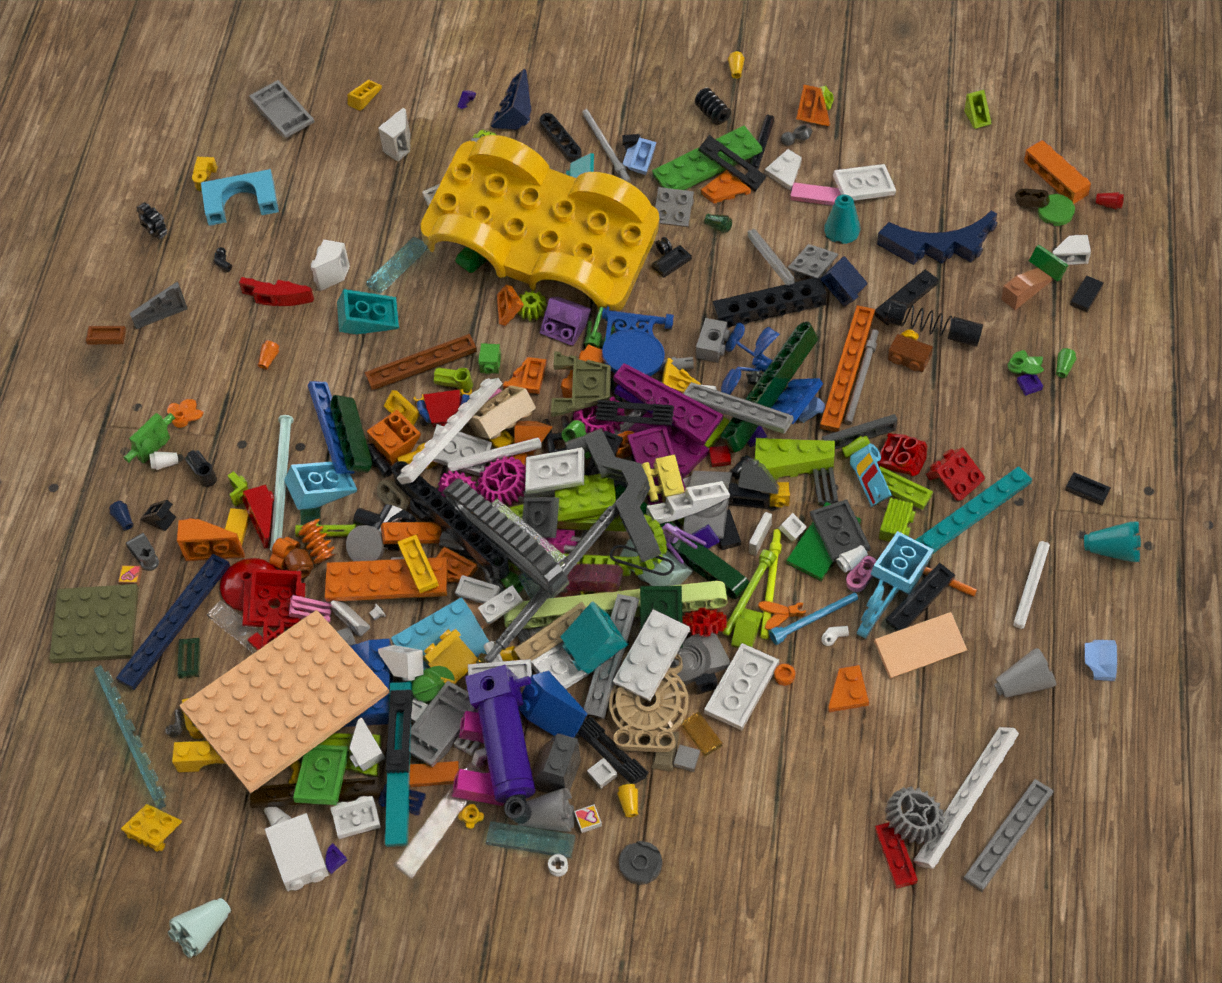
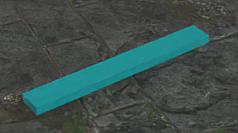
M390 683V692L391 690H412V683ZM398 712L396 717L395 750L402 749L404 712ZM410 726L409 752H410V747H411V726ZM410 758L408 773L406 771L404 773H387L385 845L387 847L408 845Z

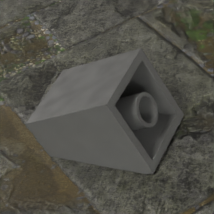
M557 733L540 749L532 770L536 790L546 793L561 788L571 790L581 763L578 739Z

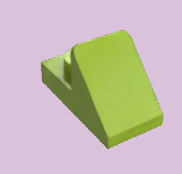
M744 608L740 618L738 617L731 643L732 647L739 648L742 643L753 647L763 619V613Z

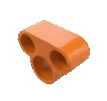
M290 537L278 538L273 544V554L270 557L269 563L284 570L286 568L285 557L292 549L300 548V543Z

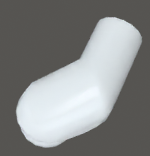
M848 626L829 627L822 636V643L825 646H831L838 637L849 636Z

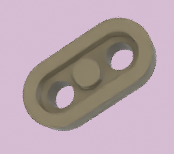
M382 480L379 482L377 494L386 504L403 510L408 508V496L393 481Z

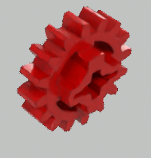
M698 608V611L685 613V616H682V624L689 626V632L692 635L699 634V636L708 637L711 636V633L718 634V631L723 632L724 628H727L726 615H723L722 611L717 612V609Z

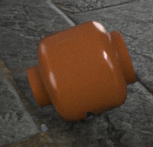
M292 549L285 557L288 571H301V579L309 576L314 568L310 553L305 549Z

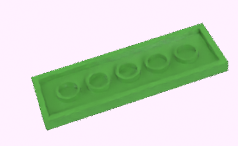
M745 125L716 139L744 160L762 152L761 145ZM696 148L653 169L652 173L662 188L685 190L726 169L715 161L710 160L698 151L699 148ZM721 151L718 152L717 155L730 165L738 164Z

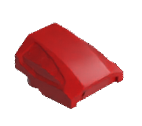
M888 433L887 440L880 452L881 460L877 464L879 467L881 466L894 472L909 474L910 476L918 475L926 461L928 446L925 441L917 440L915 437Z

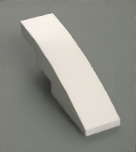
M722 481L687 487L685 494L668 496L665 503L647 506L646 513L648 516H651L652 521L656 519L661 524L707 509L729 498L730 493Z

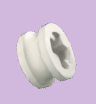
M556 854L550 857L548 861L550 873L557 877L566 874L568 862L565 856ZM559 861L564 866H560L561 869H556L552 865H556V862Z

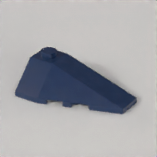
M525 69L512 78L505 92L507 95L499 104L501 109L499 112L496 111L493 116L492 128L517 130L522 125H527L530 121L531 103L527 71Z

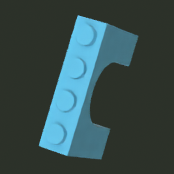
M271 169L201 182L205 215L209 226L226 223L225 203L231 196L237 193L247 192L254 194L257 197L261 215L279 212Z

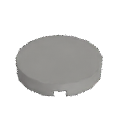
M368 525L354 528L349 533L346 541V550L349 557L353 561L379 560L384 553L385 545L383 544L382 533L377 528Z

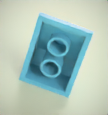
M333 462L291 465L284 480L298 510L317 508L357 492V487L351 475L336 474Z

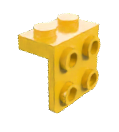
M447 629L439 637L441 641L436 645L432 643L424 650L426 654L423 656V660L429 667L443 666L448 668L454 675L455 681L441 677V679H444V683L450 681L455 684L468 672V664L478 663V658L459 638L461 634L456 629L452 631Z

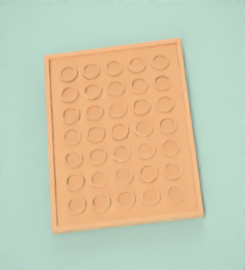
M315 610L179 706L251 794L389 694V690L318 610Z

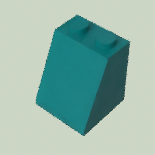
M594 601L584 609L561 635V639L564 642L562 646L567 654H572L574 666L579 671L583 670L587 674L628 645L609 614Z

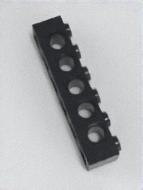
M820 277L818 279L811 278L794 282V284L789 286L785 284L712 301V313L715 320L727 322V328H730L738 323L748 324L758 320H766L771 317L826 305L827 293Z

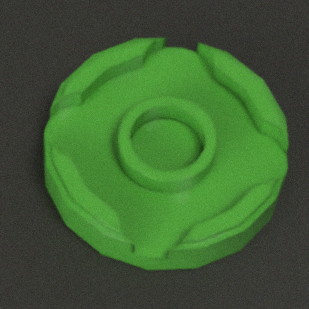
M1059 194L1049 195L1050 203L1045 207H1038L1039 217L1045 223H1053L1054 226L1069 223L1075 212L1074 203L1068 197Z

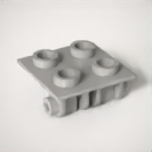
M658 187L655 208L659 212V223L688 227L691 207L694 204V191Z
M808 244L788 266V269L794 271L796 279H802L804 275L818 279L839 254Z

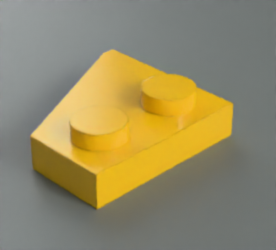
M671 358L666 360L662 378L663 384L681 393L685 392L691 382L701 385L695 378L689 376L683 368L681 370L677 369L672 364L673 360Z

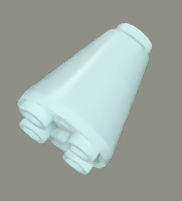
M222 898L212 900L172 918L169 921L170 930L168 935L172 941L179 942L184 954L188 958L197 956L226 920L231 909Z

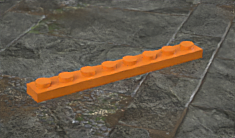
M856 306L820 423V429L833 432L840 430L875 315V309Z

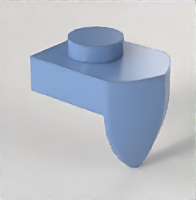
M814 396L798 417L799 421L804 423L816 414L824 413L826 407L824 402Z

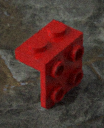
M963 447L956 450L950 449L943 454L944 458L931 464V470L925 474L929 480L940 478L957 501L963 500L985 480V476Z

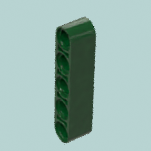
M334 395L330 402V409L346 468L349 471L368 473L372 466V460L355 400L352 397Z

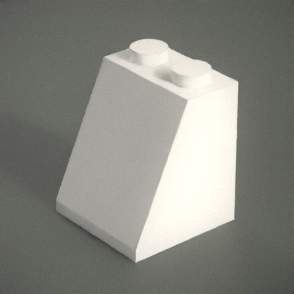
M307 813L265 828L287 891L299 890L305 884L319 882L326 876H329Z

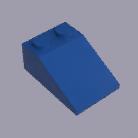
M549 670L532 675L530 677L531 684L526 685L521 693L524 705L518 706L520 712L527 720L554 736L558 733L574 738L588 713Z

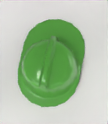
M434 666L423 670L424 675L416 676L415 680L407 682L412 683L413 697L418 701L428 704L431 703L445 685L444 679H441V677L455 681V678L448 668Z

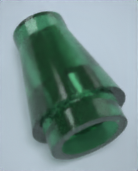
M707 214L705 216V224L722 233L730 231L732 219L728 215Z

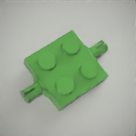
M155 413L129 438L131 451L123 457L125 461L130 463L136 456L142 463L150 459L149 454L154 453V451L157 452L170 439L167 427L175 417L169 413L163 419L161 415Z

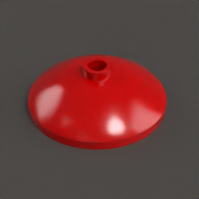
M247 558L234 563L227 569L220 582V592L228 606L243 612L244 580H251L252 568L276 570L268 561L260 558Z

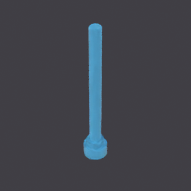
M852 593L784 628L774 627L770 629L769 636L775 645L784 642L788 634L858 600V595Z

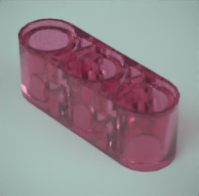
M576 564L567 575L569 585L566 589L570 591L616 592L620 589L624 571L620 566L613 564Z

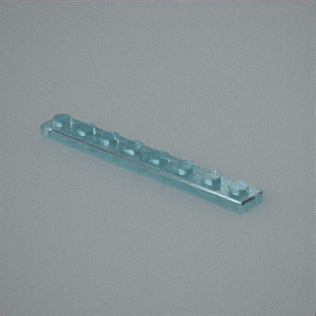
M100 665L94 668V671L157 808L161 809L166 806L163 798L167 796L162 786L157 787L156 781L159 780L154 768L150 770L148 767L151 761L147 753H142L140 749L143 747L140 737L133 734L136 728L132 720L126 719L125 715L129 713L124 703L120 704L118 701L121 696L117 687L112 688L110 684L114 680L109 670L105 672Z

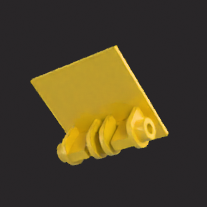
M146 804L121 830L124 831L127 838H132L140 844L143 843L144 846L149 845L150 848L157 852L163 851L165 848L163 841L182 823V820Z

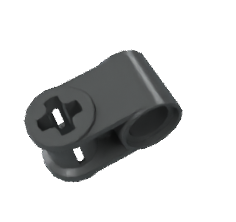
M144 533L126 542L129 551L144 570L152 571L158 567L159 559Z

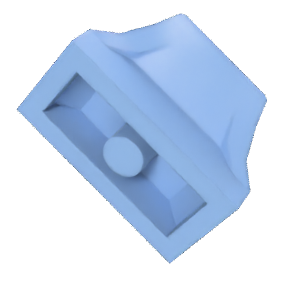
M639 137L637 144L627 149L623 164L629 170L646 175L653 158L656 142Z
M1093 640L1092 642L1085 643V664L1093 671V680L1115 681L1117 672V645L1115 640Z

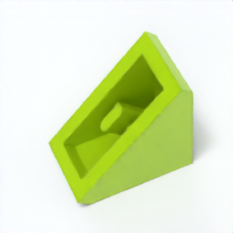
M984 89L966 95L964 112L974 129L991 124Z

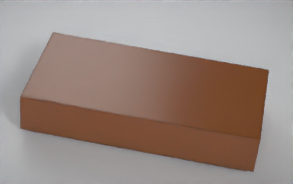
M89 326L86 343L87 345L124 344L126 327Z

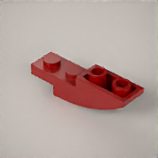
M241 277L239 281L242 294L254 296L257 304L296 306L314 301L312 288L306 285H298L282 280H277L276 284L273 285L269 282L265 283Z

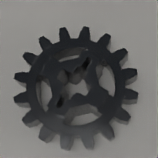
M146 202L136 207V211L139 213L140 224L150 235L153 233L158 239L167 235L164 217L155 207L151 208Z

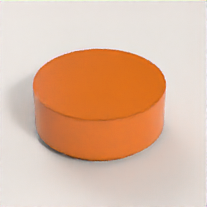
M789 664L777 666L774 671L775 681L783 686L793 683L795 680L794 668Z

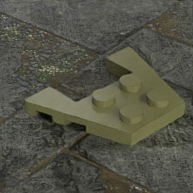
M554 351V370H573L572 398H552L551 417L595 406L598 404V400L610 401V365L591 360L583 361L577 359L576 356L570 355L568 357L561 355V352Z

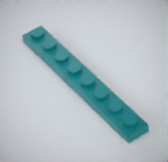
M1018 466L918 537L916 541L934 549L932 553L934 554L1030 485L1032 478Z

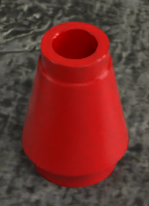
M1120 192L1097 193L1096 204L1115 210L1118 208L1122 209L1124 194H1120Z

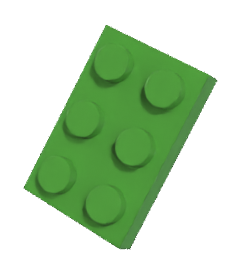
M317 745L303 756L293 797L294 802L337 805L349 755L348 746Z

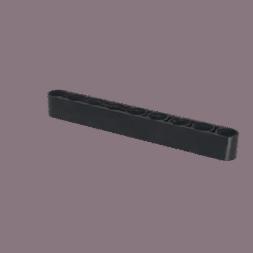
M404 461L396 462L392 466L396 485L496 579L506 578L510 573L507 556L421 475L411 483L401 484L397 477L402 473V468L408 465V463Z

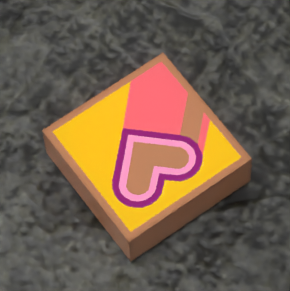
M121 565L118 579L119 585L137 584L139 586L143 570L142 566Z

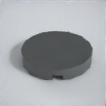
M637 841L636 843L629 844L620 854V872L626 880L633 884H648L654 881L661 873L663 866L661 854L658 848L649 842Z

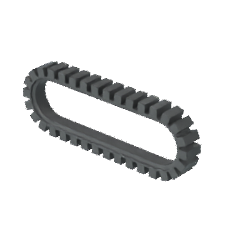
M457 478L443 490L447 501L494 543L514 566H517L535 584H539L541 589L555 597L569 585L568 577L562 571L563 569L554 561L555 559L552 555L548 554L541 544L539 545L533 537H530L517 524L515 525L504 513L500 512L495 506L493 507L482 495L471 489L467 483Z

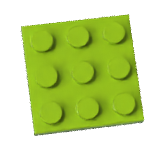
M600 474L584 475V485L555 490V497L559 498L558 521L602 515L609 506L616 502L614 480L607 477L601 478Z

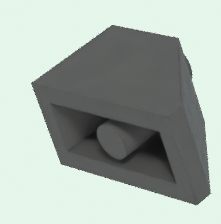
M752 458L743 461L738 487L778 494L780 486L764 464Z

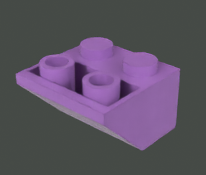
M561 297L550 298L540 334L573 346L586 327L591 308Z

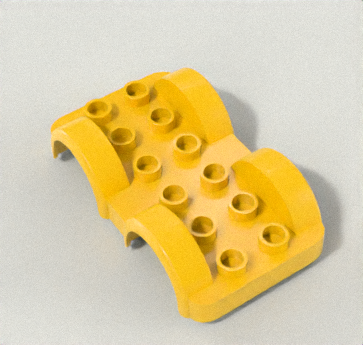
M486 135L479 138L476 142H464L457 149L422 219L421 233L424 244L428 246L431 252H434L435 244L438 242L458 243L484 256L494 266L496 274L500 278L511 277L529 284L532 290H535L536 283L540 280L560 281L588 295L597 305L598 311L600 307L607 308L608 306L610 311L619 312L625 306L657 236L659 212L638 188L617 176L602 172H586L574 178L550 169L540 154L517 140L500 135Z

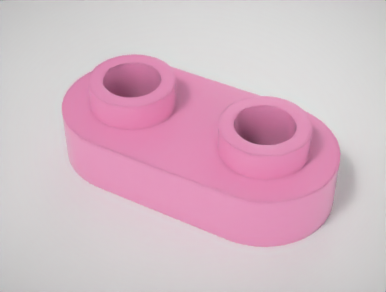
M871 556L864 557L849 572L846 578L848 589L853 592H860L865 589L873 578L870 573L876 563L875 558Z

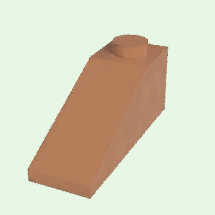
M1039 268L1019 274L1004 285L1001 300L1016 310L1049 284L1053 278Z

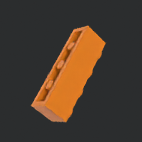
M1041 140L1026 149L1024 162L1060 195L1068 197L1074 204L1089 195L1091 182L1080 174L1074 166H1071L1063 156L1054 151L1050 145Z

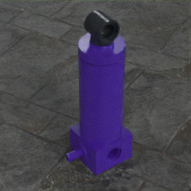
M504 664L465 676L470 704L479 714L495 800L500 803H506L505 813L515 823L524 824L532 815L531 807L527 804L526 799L534 795L535 787L518 706L524 705L520 687L531 684V678L526 676L518 679ZM522 806L521 812L515 815V810Z

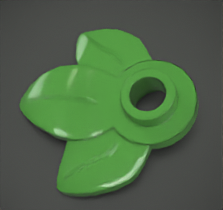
M1025 350L1018 351L1010 359L1008 370L1015 374L1022 372L1031 375L1039 374L1044 371V368L1041 367L1043 357H1030Z

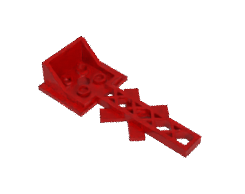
M252 568L251 580H244L242 626L263 627V637L256 632L247 639L257 651L284 633V628H291L302 620L301 618L289 616L292 595L305 598V583H301V571ZM271 605H274V606H277L278 608H271L270 606H271ZM268 627H270V628H278V629H277L275 632H273V631H272L271 629H269Z

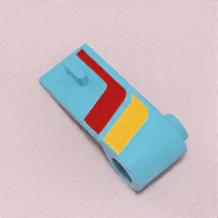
M868 444L850 456V465L855 470L869 503L873 507L892 496L877 464L881 460L880 452L876 446Z

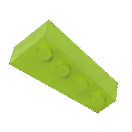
M756 438L755 459L765 465L775 480H779V477L790 476V478L797 477L798 474L802 473L813 474V469H817V471H821V468L829 470V468L833 467L834 469L835 441Z

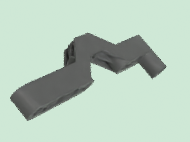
M601 428L582 437L564 442L567 450L583 448L584 454L589 452L601 478L607 477L626 483L627 488L618 502H615L622 523L641 562L660 556L661 552L657 541L640 508L650 490L648 477L641 463L615 457Z

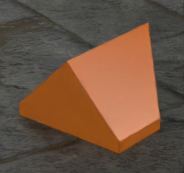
M517 421L515 425V443L539 438L542 443L553 426L538 421ZM536 450L528 451L526 453L527 455H534V452Z

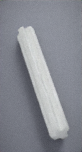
M534 438L450 460L447 462V467L452 472L494 461L497 458L502 459L504 456L509 457L540 449L541 441L539 438Z
M1040 541L1014 620L1013 625L1016 628L1023 629L1025 627L1050 545L1048 542Z

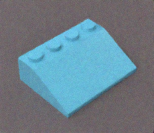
M462 597L391 637L393 645L423 650L424 656L426 654L424 650L432 643L436 645L441 641L439 637L447 629L450 631L456 629L461 634L459 638L478 658L477 664L484 661L487 655L484 645L489 642L474 614ZM423 660V670L430 668Z

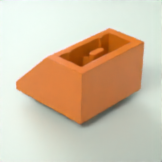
M398 410L367 430L370 444H374L376 449L386 457V461L391 466L398 462L397 457L411 453L421 436V433Z

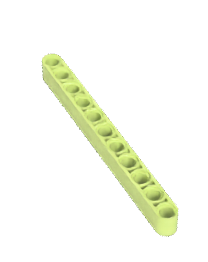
M721 581L673 585L682 586V612L697 611L698 608H722L728 603L725 584ZM640 589L548 598L523 629L547 626L580 602H583L587 607L594 601L611 618L618 594L639 599L634 617H640ZM523 601L520 605L504 614L506 628L529 601Z

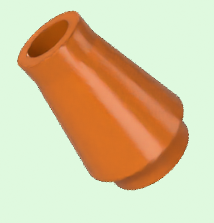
M268 340L262 344L258 367L265 370L269 368L279 353L278 344Z

